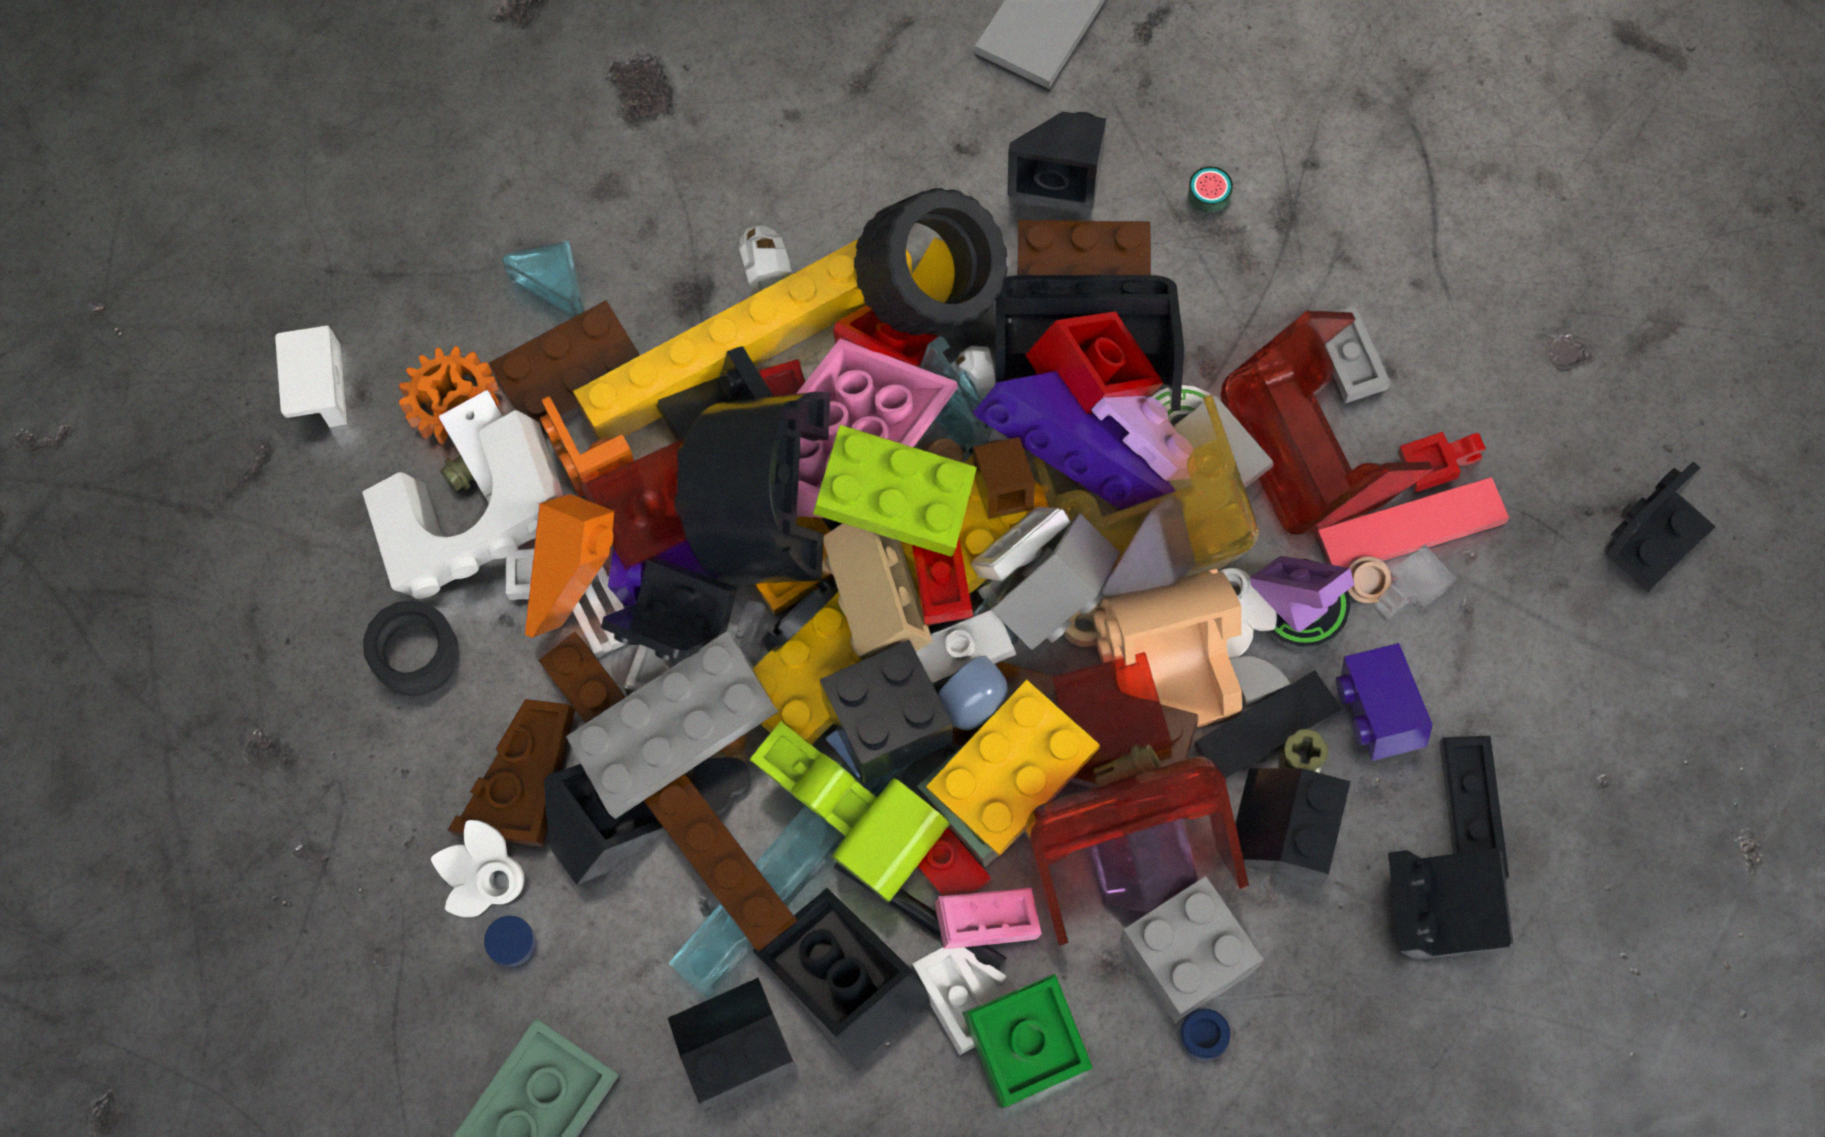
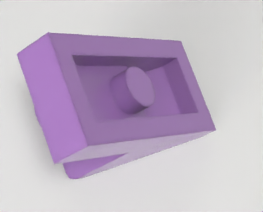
M1279 556L1249 578L1252 587L1296 632H1301L1328 611V606L1333 605L1340 595L1355 585L1350 568L1287 556Z

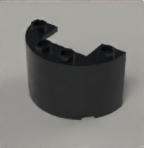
M807 392L720 402L704 410L692 424L683 445L677 453V495L674 507L677 515L681 518L686 538L694 555L704 570L715 579L728 585L822 580L824 533L797 526L796 518L800 437L811 441L828 440L830 393Z

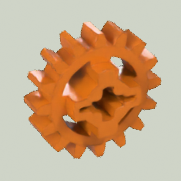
M454 346L450 356H445L440 347L435 349V358L429 360L424 355H420L419 361L422 366L418 370L412 367H407L405 370L411 382L399 384V389L405 397L398 401L403 412L407 413L405 418L412 428L418 427L417 429L421 436L425 439L434 432L440 444H444L448 437V432L438 417L441 414L485 390H488L496 406L499 407V401L494 392L499 390V386L495 377L491 376L493 373L487 362L480 363L477 354L473 351L464 358L460 348ZM465 374L471 376L477 382V386H473L471 381H466L464 378ZM421 403L426 404L428 409H432L434 415L431 416L423 411Z

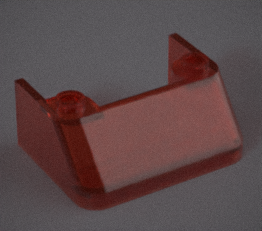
M1307 310L1225 378L1221 387L1222 403L1273 461V467L1259 477V480L1282 527L1294 535L1312 534L1320 529L1380 508L1433 470L1429 461L1384 463L1383 465L1379 463H1363L1355 469H1351L1315 395L1329 384L1333 374L1332 360L1324 345L1356 320L1352 312Z
M1206 757L1188 758L1044 803L1031 812L1026 823L1025 845L1042 907L1059 946L1069 942L1048 865L1063 860L1070 852L1179 818L1192 820L1209 815L1218 853L1239 889L1249 886L1226 781L1215 762Z

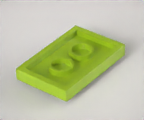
M839 425L813 514L952 557L957 546L977 467Z

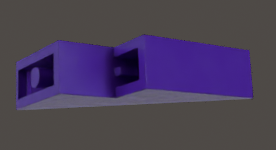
M1057 371L997 382L973 411L976 418L1009 439L1019 437L1023 448L1155 533H1159L1185 506V503L1171 483L1165 481L1149 466L1143 457L1136 454L1122 441L1129 432L1112 416H1106L1101 421L1094 413L1086 414Z

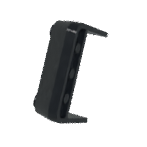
M1014 275L1006 277L1003 282V290L1000 296L996 298L995 384L997 382L1036 375V371L1026 357V353L1056 320L1116 311L1163 381V385H1168L1171 411H1180L1184 341L1177 285L1171 279L1158 275Z

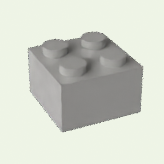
M1080 513L1041 547L1042 553L1037 559L1016 569L991 609L1031 650L1046 638L1051 643L1056 641L1069 628L1072 623L1069 619L1078 611L1083 615L1088 614L1102 600L1104 594L1101 590L1115 576L1111 569L1120 552Z
M1206 876L1123 929L1120 942L1175 1024L1192 1011L1199 1009L1255 972L1264 960Z

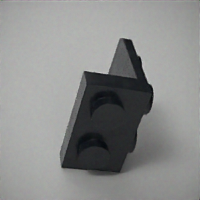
M653 557L646 562L637 603L604 616L601 628L613 633L614 639L621 643L643 645L655 650V655L663 660L680 662L698 653L700 648L727 631L737 588L659 557Z

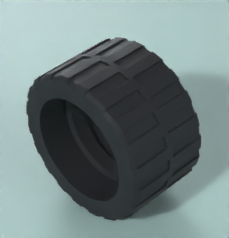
M933 188L926 192L922 191L883 208L864 226V231L856 244L857 252L856 257H854L858 289L861 290L864 296L863 300L868 308L874 311L876 317L883 323L889 324L896 331L908 332L910 335L933 334L972 322L980 318L982 313L990 310L994 305V301L1003 290V282L1007 277L1008 267H1006V257L1008 255L1007 248L1004 246L1002 239L1003 234L1000 227L993 220L992 214L987 209H984L978 200L972 196L968 197L962 194V191L955 189L944 190L943 188ZM915 223L922 224L935 231L944 240L951 252L955 278L952 292L945 303L936 301L926 295L917 286L910 274L906 260V244L910 230Z

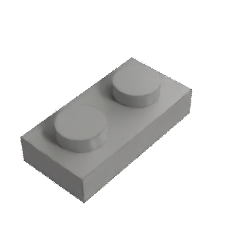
M1356 305L1313 318L1312 330L1345 403L1388 389L1390 380Z

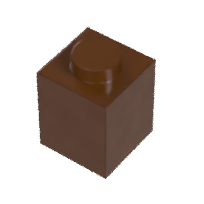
M1020 438L993 440L984 445L974 446L973 466L977 467L974 479L988 519L1033 510L1035 480Z

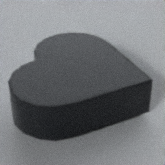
M707 758L694 767V786L717 815L728 810L732 804V798L741 795L750 785L749 769L744 761L739 758Z

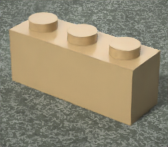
M844 523L824 536L823 541L828 554L826 563L835 577L840 594L838 597L839 606L847 617L852 633L850 642L859 658L865 660L907 640H910L916 652L933 642L928 626L925 625L923 610L899 540Z

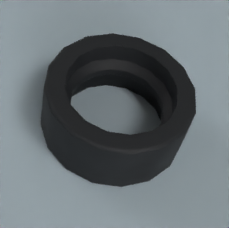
M415 600L395 602L382 609L368 624L363 638L364 658L374 675L392 691L408 695L426 693L441 685L452 673L458 658L457 637L444 615L430 604ZM406 624H426L434 630L438 638V648L435 656L426 666L416 671L403 673L394 670L388 665L384 657V648L389 637Z

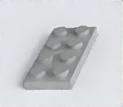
M726 631L700 648L698 653L683 659L567 735L566 738L608 813L616 819L779 711L737 642Z

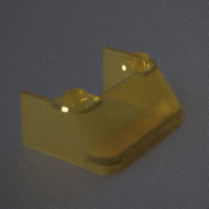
M1212 395L1203 397L1217 439L1198 446L1190 454L1187 470L1192 485L1102 517L1099 505L1091 494L1081 490L1060 494L1057 482L1047 463L1039 457L1033 458L1049 508L1063 509L1070 521L1080 513L1120 552L1111 569L1115 576L1101 590L1103 594L1140 589L1244 553L1256 543L1259 534L1258 524Z

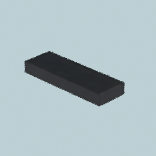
M1314 670L1195 741L1194 746L1219 784L1222 785L1282 749L1289 736L1294 735L1301 729L1313 730L1340 714L1342 708Z
M1491 736L1442 738L1439 744L1453 854L1496 848L1502 852L1505 879L1507 880L1509 878Z

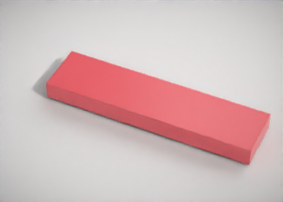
M1492 477L1319 529L1316 537L1327 564L1348 567L1352 561L1360 557L1369 556L1386 561L1506 524L1509 516Z

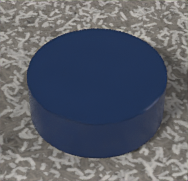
M503 916L495 920L488 927L484 937V946L487 954L497 964L504 967H516L525 963L532 956L536 946V937L533 929L523 919L517 916Z
M1202 1008L1192 1011L1185 1017L1179 1030V1041L1183 1050L1190 1057L1199 1061H1211L1218 1058L1226 1050L1230 1042L1231 1034L1228 1022L1220 1013L1212 1009Z

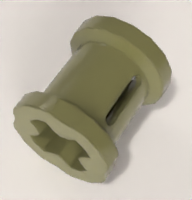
M1301 729L1288 737L1279 757V768H1303L1320 773L1328 756V746L1322 740L1319 733L1310 729ZM1298 749L1307 751L1306 757L1310 760L1308 764L1300 763V755L1297 754Z

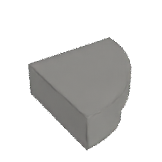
M1249 656L1230 659L1242 690V700L1245 706L1270 697L1290 685L1289 680L1282 671L1268 661Z

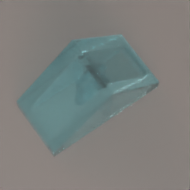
M569 241L508 253L502 259L511 282L571 317L586 311L577 264Z

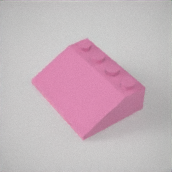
M840 338L796 393H830L828 440L811 441L800 437L797 516L821 517L814 515L813 511L839 425L914 447L957 390V381L887 355L870 351Z

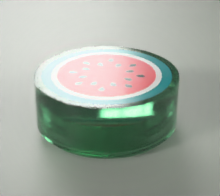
M1208 166L1198 169L1189 181L1188 198L1191 204L1203 212L1222 210L1231 199L1233 190L1232 179L1226 171L1218 167Z

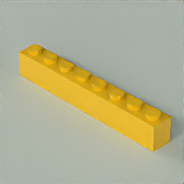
M858 239L573 391L581 413L597 440L603 438L613 439L621 434L626 437L661 418L662 415L657 408L658 400L718 378L722 371L727 351L743 346L754 365L757 366L864 307L866 303L863 300L864 296L861 290L858 289L856 282L857 274L854 268V257H856ZM906 249L907 265L912 276V257Z

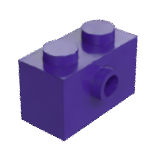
M1396 643L1344 656L1341 676L1336 677L1337 691L1343 704L1349 703L1355 716L1352 718L1354 736L1360 746L1366 745L1371 760L1374 761L1427 747L1433 724L1400 644Z

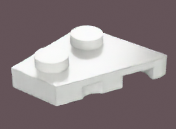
M942 947L916 961L910 967L917 976L930 1001L929 1004L959 1055L975 1047L962 1012L1017 989V987L1005 980L1006 975L991 965L980 963L975 958V955L964 947L944 949Z

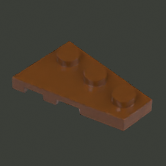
M525 699L496 747L497 756L483 778L478 777L470 791L473 794L462 815L460 817L455 816L448 831L457 836H464L466 822L468 820H479L497 829L504 837L505 842L543 847L547 832L544 780L549 774L561 771L568 743L566 736L570 734L575 709L570 704Z

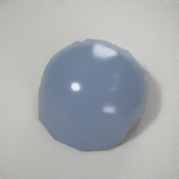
M979 656L960 668L943 686L938 696L953 723V727L969 731L983 726L1005 703L1008 686L1004 675L987 656Z

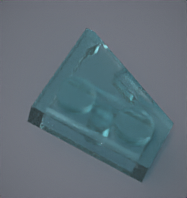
M939 336L928 344L920 368L957 381L958 388L934 419L933 423L972 455L974 446L983 445L988 442L993 428L976 418L973 414V411L983 399L978 395L975 385L966 371L957 375L943 353L950 346L943 337Z

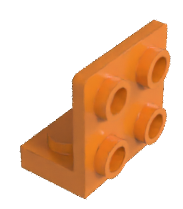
M550 396L541 399L547 415L540 417V421L578 497L581 498L587 495L590 502L602 506L643 486L632 452L623 434L613 439H600L593 443L588 451L579 454Z

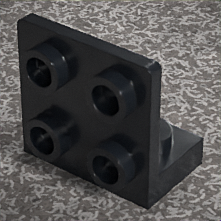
M741 346L727 351L723 368L718 378L659 399L657 408L681 447L694 421L710 406L725 401L771 397L773 394L746 350Z
M1694 461L1682 472L1675 467L1669 471L1655 486L1656 490L1647 499L1641 498L1624 515V521L1611 533V536L1616 541L1606 555L1648 593L1716 527L1680 495L1701 468Z
M1493 848L1420 858L1408 850L1388 853L1398 949L1400 953L1418 960L1503 950L1513 947L1503 855L1500 850Z

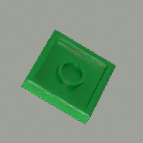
M1056 974L1047 975L962 1012L999 1108L1010 1106L1093 1068Z

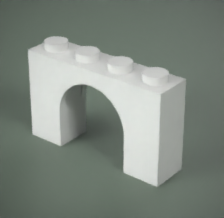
M515 410L477 430L492 476V495L481 519L462 534L445 537L437 523L425 483L405 473L398 472L362 491L393 590L416 599L433 596L439 592L440 586L454 579L472 576L479 570V566L493 559L508 557L518 550V546L536 538L539 503L564 496L538 421Z

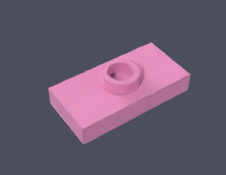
M1031 887L939 896L934 902L944 949L1037 940L1042 934Z

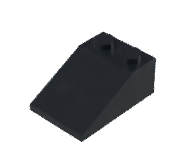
M826 888L794 915L797 919L794 924L759 952L755 948L752 951L825 1038L856 1068L924 1009L930 1001L914 971L836 895Z

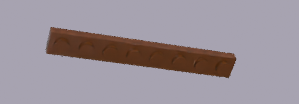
M576 631L538 660L585 723L626 697ZM685 773L644 800L758 952L797 921Z

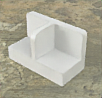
M329 325L276 334L280 408L283 416L290 418L320 413L329 427L346 425L341 349Z

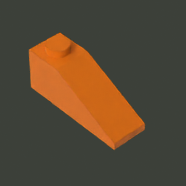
M572 494L539 503L525 628L526 636L533 638L563 626L609 556L614 537L612 528L615 511Z

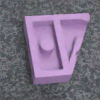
M1151 395L1103 397L1091 409L1101 421L1106 416H1112L1129 432L1122 441L1136 454L1143 457L1149 466L1165 481L1190 479L1202 468L1193 455L1194 449L1190 442L1184 436L1177 433L1167 419L1168 412L1158 400L1152 398Z

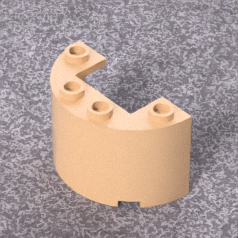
M1216 568L1102 599L1100 609L1093 610L1096 628L1100 636L1096 638L1100 660L1103 666L1110 665L1117 693L1196 713L1199 718L1196 729L1231 720L1242 714V690L1227 654V639L1241 635V604L1230 581L1223 572H1218Z

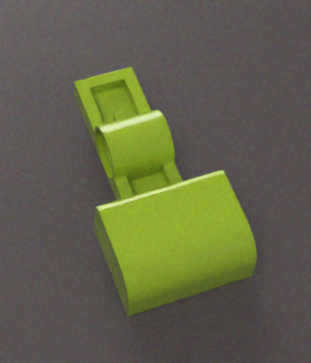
M782 721L778 723L749 760L845 837L830 857L887 903L890 902L950 825L938 811L894 777L877 797L874 796L843 767L824 753L819 752Z

